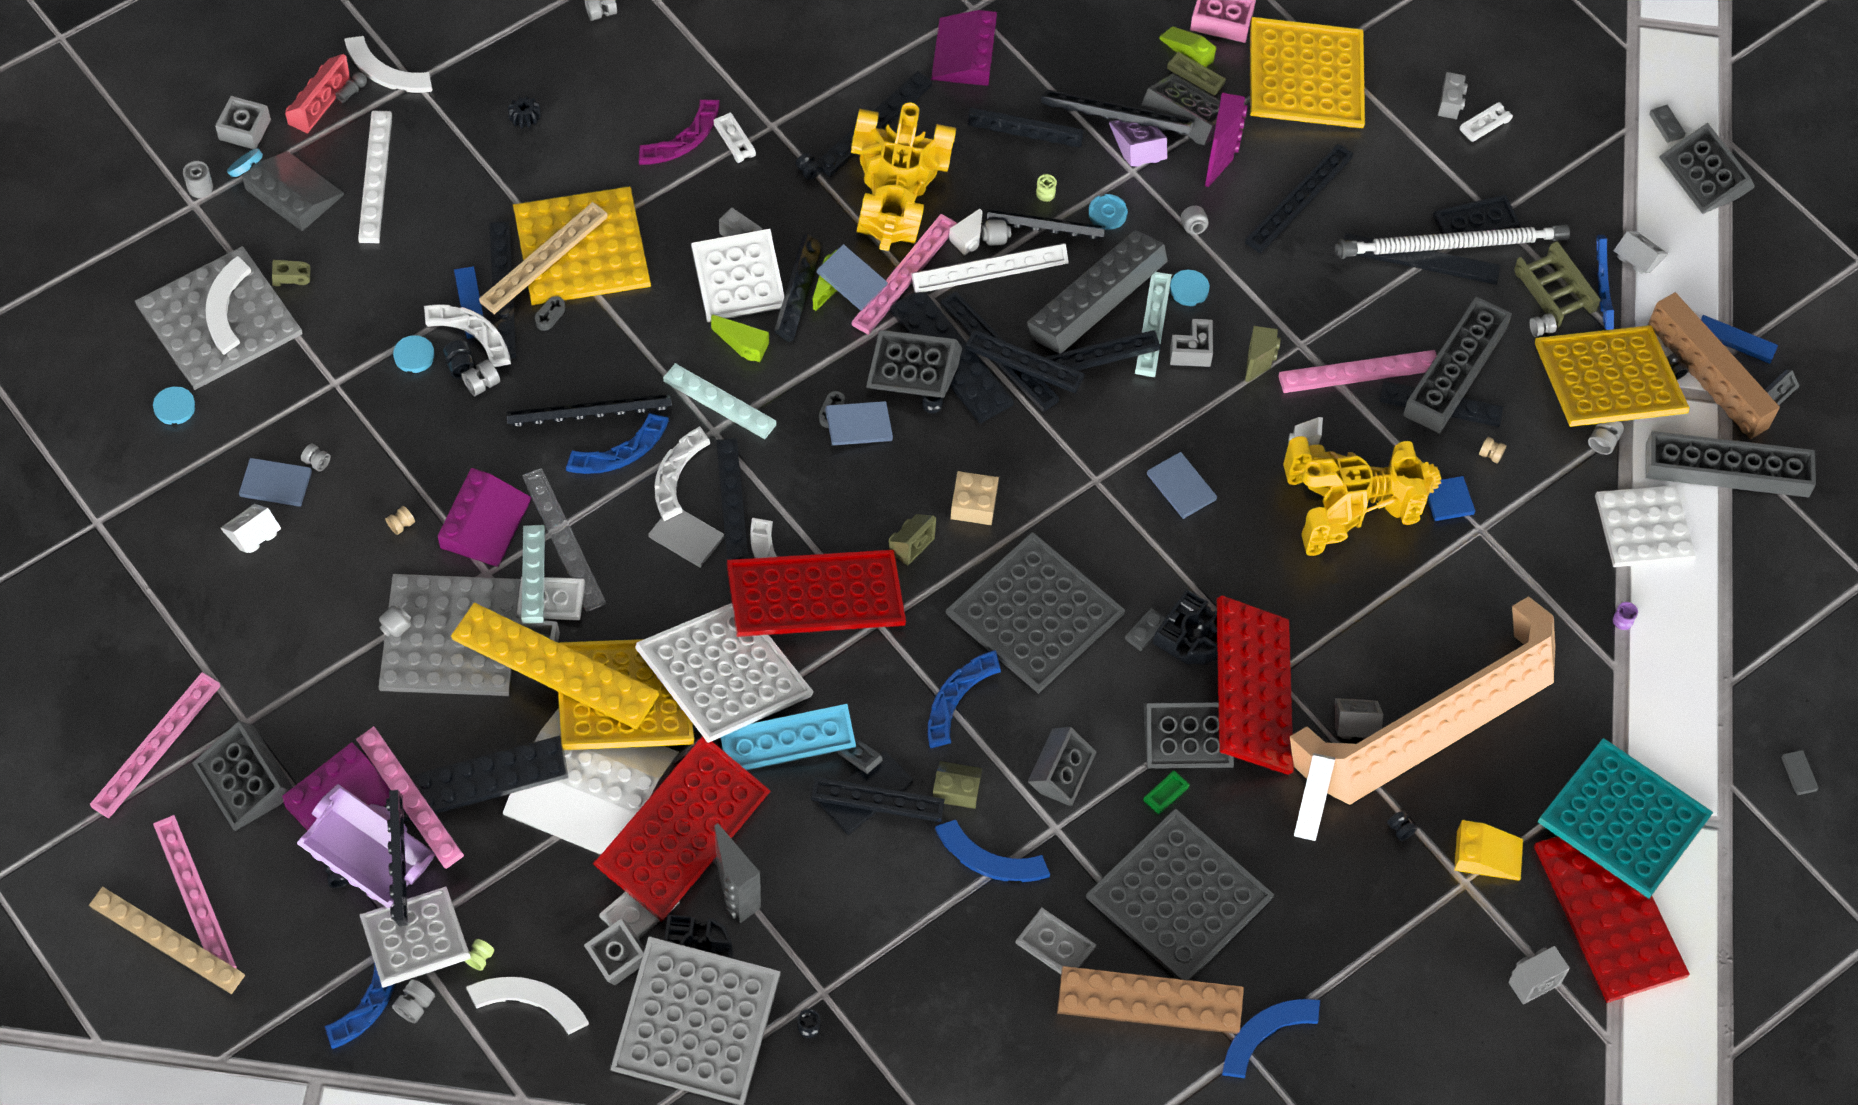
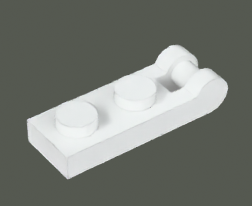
M1498 102L1460 126V130L1473 142L1501 124L1508 123L1513 115L1509 111L1506 112L1504 106Z
M731 113L714 119V126L731 150L737 163L744 161V158L756 156L752 144Z

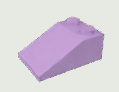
M1120 119L1109 122L1121 153L1130 166L1137 167L1145 163H1157L1160 160L1167 159V138L1157 127H1144L1134 122L1125 123L1120 121Z

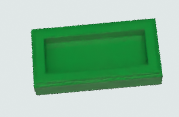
M1173 770L1144 797L1143 801L1156 813L1161 814L1189 788L1190 784Z

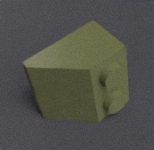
M1253 327L1248 350L1246 382H1250L1269 370L1272 361L1277 360L1281 338L1277 337L1278 329Z
M916 514L912 519H907L902 529L898 533H893L889 538V550H894L895 557L908 566L935 539L936 517L933 515Z
M940 761L935 778L933 797L945 799L944 804L975 809L982 768Z

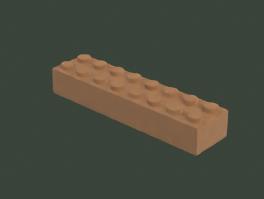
M1676 292L1658 301L1648 326H1652L1663 344L1673 353L1680 355L1681 362L1686 364L1689 369L1688 372L1699 381L1702 388L1708 391L1714 401L1725 410L1728 417L1733 419L1740 427V430L1750 439L1769 429L1780 408L1779 405Z
M1063 966L1061 969L1057 1014L1238 1034L1240 1033L1244 987Z

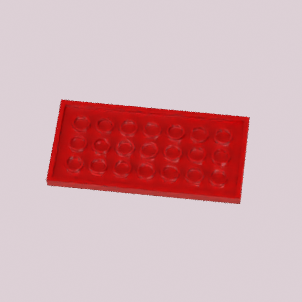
M894 550L727 560L726 565L737 637L905 626L906 618Z
M1220 596L1217 598L1219 752L1289 775L1294 772L1290 736L1293 733L1289 619L1234 599Z
M702 736L593 865L662 922L715 859L714 826L719 824L729 837L732 838L771 791L712 741L708 743Z
M1558 836L1535 844L1534 848L1607 1003L1688 978L1690 973L1652 896L1650 899Z

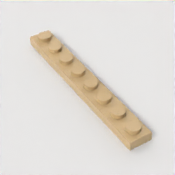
M592 202L480 297V303L493 314L497 313L608 218L607 212Z
M104 887L100 889L89 904L92 909L230 994L234 992L245 976L238 969Z

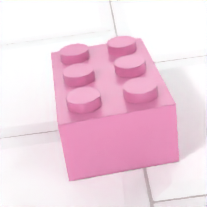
M1197 0L1190 30L1245 43L1256 0Z

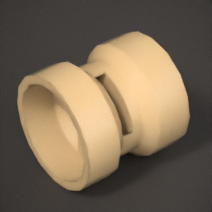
M1487 437L1479 455L1489 457L1498 464L1507 445L1503 443L1498 444L1494 442V439Z
M404 506L399 508L395 515L391 514L385 518L388 526L397 535L404 531V527H410L415 523L414 517Z

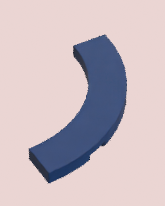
M1597 235L1596 250L1597 260H1599L1597 279L1599 298L1601 300L1600 309L1603 312L1602 320L1605 329L1614 330V309L1611 303L1608 283L1607 238L1605 235Z
M649 413L644 424L631 440L625 441L609 451L601 453L571 451L566 471L584 474L602 473L619 469L638 460L661 438L669 418Z
M996 650L970 660V663L961 669H957L942 685L934 699L928 720L930 748L951 743V720L954 710L963 695L977 682L1001 672Z
M956 820L935 827L940 840L948 851L952 852L962 864L981 875L1001 881L1012 880L1022 882L1037 881L1050 877V872L1042 855L1025 859L1001 857L983 850L964 834Z
M375 962L372 982L361 1003L341 1019L325 1026L332 1049L355 1039L369 1028L381 1015L390 1000L395 984L382 987Z
M1300 999L1286 1001L1273 1005L1251 1018L1233 1039L1223 1064L1222 1075L1245 1078L1248 1061L1253 1051L1260 1042L1277 1029L1287 1025L1317 1024L1320 1000Z

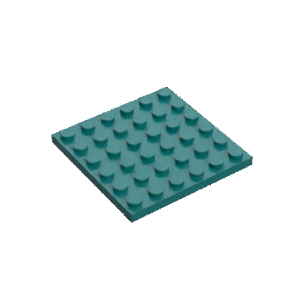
M1603 738L1542 814L1538 823L1650 899L1712 816L1713 811Z

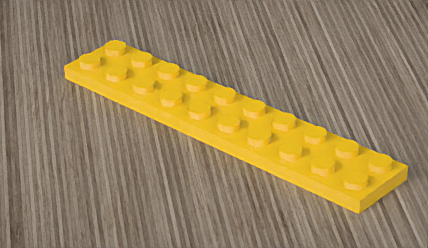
M475 602L451 635L452 640L636 730L659 696V691Z

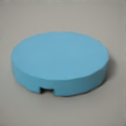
M258 148L249 151L236 160L227 169V173L230 177H238L248 171L254 162L258 163L263 153Z
M1105 194V196H1097L1091 201L1088 213L1094 225L1105 226V230L1120 227L1126 221L1128 210L1121 198Z
M1183 270L1173 276L1169 291L1176 302L1185 306H1195L1197 303L1204 302L1208 297L1210 285L1203 274L1195 270Z
M417 335L401 339L394 348L393 356L396 365L402 371L419 373L431 366L435 352L429 340Z
M173 386L157 394L154 398L153 409L155 416L161 422L170 425L172 423L181 424L190 419L194 414L195 401L189 390Z

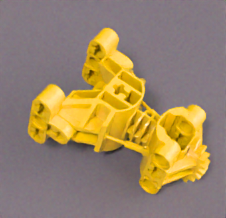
M909 102L902 106L897 133L889 125L886 126V130L876 128L879 112L859 109L851 145V153L860 155V164L865 173V184L872 189V194L865 193L856 232L874 236L880 241L879 249L889 251L891 243L898 241L915 244L924 204L914 202L917 196L924 194L927 185L937 175V170L948 171L956 128L936 124L933 139L924 138L926 132L915 137L919 108L916 104Z
M1298 436L1289 441L1283 463L1287 481L1290 485H1297L1303 482L1308 486V489L1324 497V508H1313L1307 513L1305 527L1302 531L1305 551L1310 556L1322 553L1326 544L1338 543L1347 539V532L1355 526L1357 528L1361 527L1365 513L1376 508L1385 507L1392 516L1396 518L1401 517L1402 523L1405 525L1417 523L1420 520V515H1422L1429 493H1433V489L1439 488L1438 484H1441L1438 467H1434V464L1429 465L1428 462L1423 463L1416 456L1413 444L1410 441L1400 442L1395 445L1389 466L1380 468L1369 466L1364 459L1353 452H1348L1347 456L1336 454L1335 452H1325L1323 445H1309L1306 437ZM1377 498V505L1367 509L1369 499L1371 503H1375Z

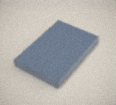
M844 244L817 270V273L861 311L888 285L886 280Z
M886 401L829 405L825 408L832 445L892 441L893 439Z
M1181 452L1147 471L1148 477L1182 519L1217 499L1215 493Z
M250 458L239 495L244 498L301 507L312 470L309 467Z

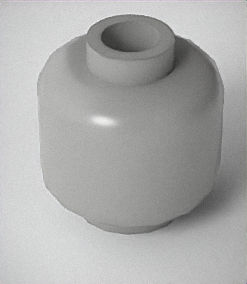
M1190 206L1181 213V222L1187 233L1197 235L1208 227V218L1202 207Z
M1002 219L987 220L985 225L981 227L982 240L986 241V244L989 246L1004 245L1007 239L1011 237V227L1007 226L1006 222Z
M391 606L379 617V621L382 624L379 628L387 637L392 635L398 638L411 626V617L401 606L398 608Z

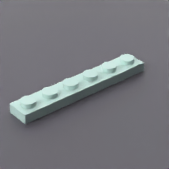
M1155 272L1150 280L1142 333L1155 330L1159 343H1161L1172 274ZM1159 350L1138 355L1135 374L1155 377Z
M676 363L663 377L664 382L763 439H766L776 426V420Z
M544 525L523 526L522 624L544 623Z

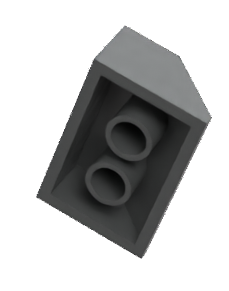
M1052 728L1028 783L1040 794L1072 806L1096 755V751L1073 728Z

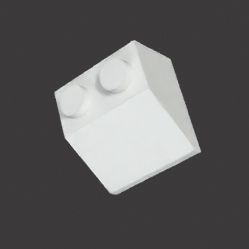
M253 504L220 527L238 549L246 553L257 550L260 547V543L265 540H271L277 535L276 532L281 529L270 510L257 504Z

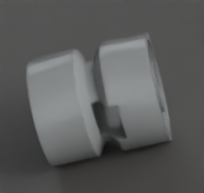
M584 0L586 11L591 21L602 18L603 14L605 16L617 14L615 0Z
M201 161L188 163L183 169V176L189 194L196 198L208 196L213 190V182L207 164Z
M489 360L479 363L476 369L471 368L462 373L463 381L473 396L484 392L486 386L491 388L500 383L498 372Z
M1620 421L1598 423L1588 439L1589 446L1600 454L1607 455L1612 453L1624 431L1623 424Z
M410 980L403 990L405 995H400L392 1005V1008L404 1019L417 1023L424 1013L423 1007L427 1008L435 994L419 981Z

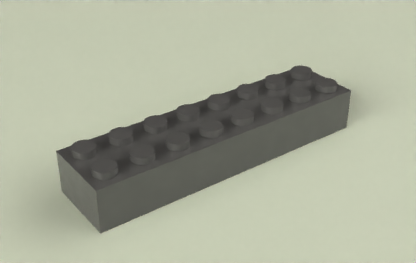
M1134 230L1027 321L1031 339L1061 354L1168 262L1164 243Z
M1475 297L1408 399L1403 416L1440 433L1504 335L1512 313Z
M1651 431L1646 442V478L1809 497L1816 486L1815 450Z

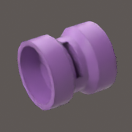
M1630 602L1621 603L1613 616V624L1621 630L1630 629L1638 616V608Z

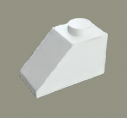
M978 209L950 228L949 241L963 255L970 251H975L979 246L982 222L981 209Z
M1318 417L1296 425L1294 432L1289 434V441L1292 438L1304 436L1307 438L1309 445H1319L1322 435L1323 418Z

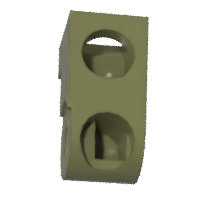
M273 260L272 286H281V283L308 284L310 282V265L299 261Z

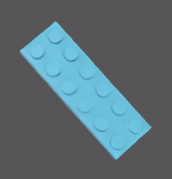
M847 704L749 724L721 737L723 751L745 770L856 747Z

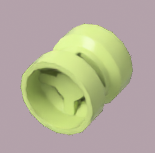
M1044 174L1038 178L1036 196L1039 200L1045 202L1053 200L1057 185L1055 177Z
M475 939L472 944V950L469 952L471 959L465 960V962L471 967L482 971L486 966L487 958H490L495 950L487 942Z

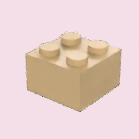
M958 471L952 501L951 519L992 525L999 477Z

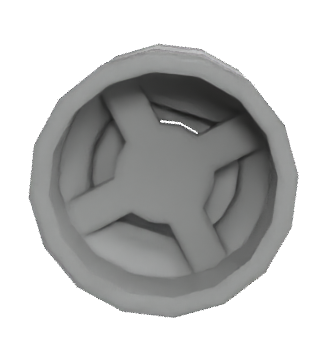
M1551 313L1545 314L1541 318L1533 317L1530 319V330L1534 337L1542 336L1543 333L1551 334L1556 332V321Z
M313 443L309 444L301 455L303 462L312 464V467L319 472L327 467L331 458L330 454L320 451L319 447Z

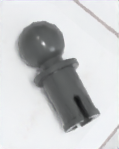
M363 73L354 74L352 81L347 80L346 84L335 93L336 98L344 103L351 95L359 91L358 88L366 85V76Z

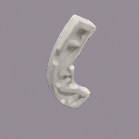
M364 36L345 39L346 48L351 60L354 61L365 76L374 82L394 90L398 88L407 90V92L432 91L429 72L411 73L393 69L380 62L370 52L365 43Z
M239 256L230 261L218 274L210 288L206 301L208 329L214 343L223 355L240 344L239 339L231 330L227 319L229 297L232 290H235L237 285L251 273L250 267Z
M450 305L424 306L427 327L451 326L464 330L473 335L483 345L489 361L494 367L511 364L510 355L502 336L483 316L463 307H450Z
M700 426L683 436L679 443L667 452L658 468L655 479V499L659 513L664 521L682 513V508L677 500L676 487L683 467L698 451L710 445L708 437Z
M752 518L750 540L754 558L777 557L771 537L773 521Z
M499 977L477 982L466 987L476 1008L506 1000H519L520 1002L539 1006L547 1010L560 1022L568 1035L589 1025L583 1012L569 997L552 986L536 980L520 977Z

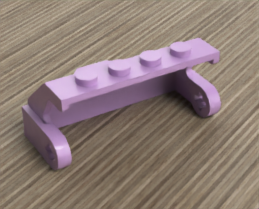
M337 784L317 804L312 812V815L317 819L297 844L311 853L313 858L328 865L333 872L341 874L348 879L351 885L365 891L368 897L390 908L394 904L389 891L390 885L393 884V877L389 874V863H392V854L390 855L388 852V841H391V833L387 829L390 811L379 805L371 804L368 806ZM404 824L406 876L404 880L408 886L409 884L412 885L426 870L435 853L406 832L408 829Z

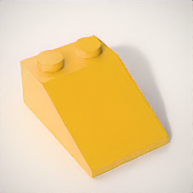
M1462 820L1457 830L1454 871L1520 881L1523 839L1484 823Z

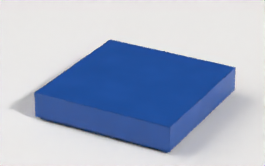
M1463 476L1440 480L1439 488L1433 489L1434 492L1429 493L1427 500L1434 521L1474 515L1475 508Z

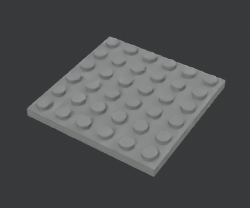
M243 246L135 300L137 307L194 390L303 334L302 329ZM239 256L250 267L251 273L237 285L235 290H232L229 297L227 319L231 330L239 339L240 344L223 355L214 343L208 329L206 301L210 288L218 274L230 261Z
M393 574L389 608L391 606H396L397 608L401 606L410 615L411 626L398 638L392 635L388 637L385 635L379 691L509 696L512 669L452 640L451 635L474 602L514 621L517 618L520 579Z
M648 937L610 1070L725 1102L744 1105L781 972Z

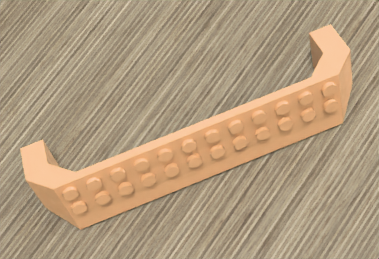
M1529 596L1512 606L1514 637L1523 643V646L1357 744L1325 743L1310 728H1303L1290 736L1294 768L1307 778L1313 753L1334 757L1335 762L1327 793L1349 805L1554 683V616Z

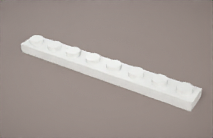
M372 111L358 237L359 243H379L392 122L391 111Z
M1062 243L911 273L914 292L917 293L1068 264L1069 262L1066 244Z

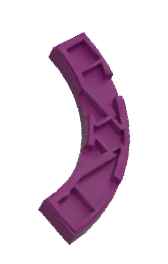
M700 100L699 109L690 127L676 135L674 139L668 142L663 141L656 144L640 145L639 165L670 161L694 149L712 130L714 119L717 118L719 113L720 101Z

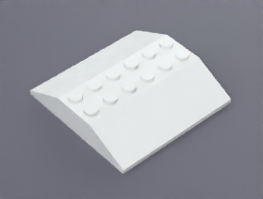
M559 708L541 729L535 742L561 736ZM665 746L564 750L569 778L511 793L503 815L602 854L664 782L679 752Z

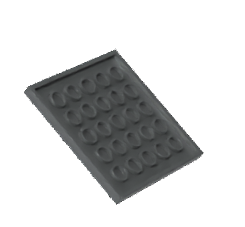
M1033 532L946 609V615L989 652L996 650L998 659L1038 694L1125 614L1124 608Z
M1174 809L1086 894V898L1176 979L1188 981L1274 897V894L1177 809Z

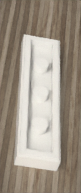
M1313 753L1294 832L1296 837L1316 841L1335 762L1334 757Z

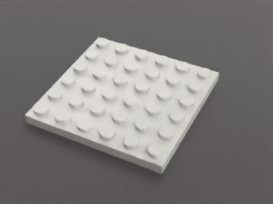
M732 603L639 641L635 647L708 743L810 698L813 694V690L769 635L736 636Z

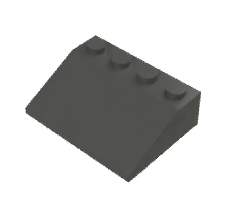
M1173 73L1148 88L1140 108L1195 119L1193 129L1189 134L1183 135L1191 137L1197 144L1205 145L1213 140L1220 100Z
M1708 122L1659 156L1702 214L1739 199L1755 187L1751 177Z
M288 151L256 163L242 175L245 189L301 231L305 230L344 196V192Z
M879 330L866 387L944 398L958 368L962 347L956 339Z
M1219 702L1144 703L1147 768L1234 767V757L1219 752Z
M238 721L192 763L235 831L280 806L284 802L282 796L293 788L254 725Z
M716 824L714 826L716 863L726 905L725 911L731 919L735 918L741 923L761 908L760 871L723 828Z

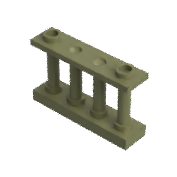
M1558 241L1550 245L1546 257L1526 264L1522 257L1517 259L1514 268L1516 276L1523 281L1546 314L1551 313L1554 316L1556 328L1561 326L1564 315L1579 308H1586L1589 314L1597 311L1601 301ZM1549 263L1553 264L1558 270L1539 279L1532 272ZM1559 278H1563L1567 282L1568 286L1549 294L1543 287V285ZM1571 292L1575 293L1579 300L1560 309L1553 301Z

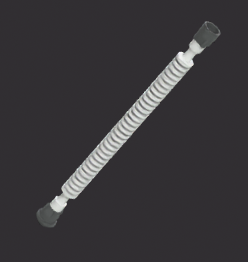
M1565 224L1553 225L1551 228H1543V230L1535 231L1534 227H1525L1520 229L1511 228L1452 234L1418 235L1413 237L1374 239L1373 243L1357 242L1356 240L1344 241V239H1340L1335 245L1336 255H1339L1340 259H1345V257L1356 256V254H1362L1365 251H1373L1374 254H1388L1447 248L1481 247L1486 245L1534 243L1536 238L1561 241L1569 239L1570 230L1569 226Z

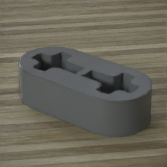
M551 297L536 313L535 324L539 330L546 331L551 329L564 314L565 302L561 297Z
M833 391L827 395L819 412V423L821 426L829 428L828 421L825 419L827 417L826 406L832 405V401L836 399L839 402H836L835 405L845 404V397L841 392Z

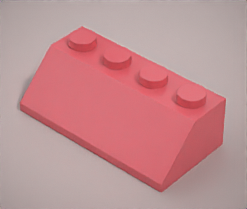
M341 54L329 58L324 65L320 66L317 74L309 80L305 89L299 92L296 100L287 107L285 114L288 125L307 134L336 99L335 93L346 84L347 80H351L346 55Z

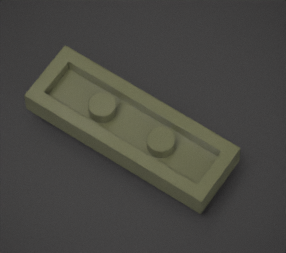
M1179 52L1167 65L1168 70L1214 96L1226 82V79Z

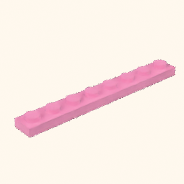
M940 214L886 279L888 282L887 287L853 319L852 326L869 335L890 310V306L900 298L913 282L911 273L923 270L949 238L950 228L956 225L957 222Z
M1435 350L1283 371L1279 373V379L1283 393L1420 374L1427 372L1437 355Z
M202 672L90 803L91 807L105 817L110 818L221 687L220 683Z
M373 726L356 739L390 790H399L403 795L404 810L445 869L464 856L377 729Z
M173 815L153 823L203 949L236 968L175 816Z

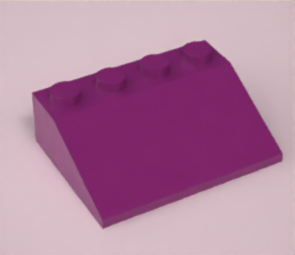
M975 10L939 19L931 80L989 85L997 12Z
M1222 93L1205 182L1206 187H1209L1231 163L1234 153L1239 152L1248 105H1244V96Z
M471 468L438 534L440 548L499 567L531 501V497L489 473Z
M351 742L285 793L282 798L287 810L308 831L317 819L312 815L313 810L321 799L337 784L368 806L374 804L385 807L386 798H389L390 788L366 756Z

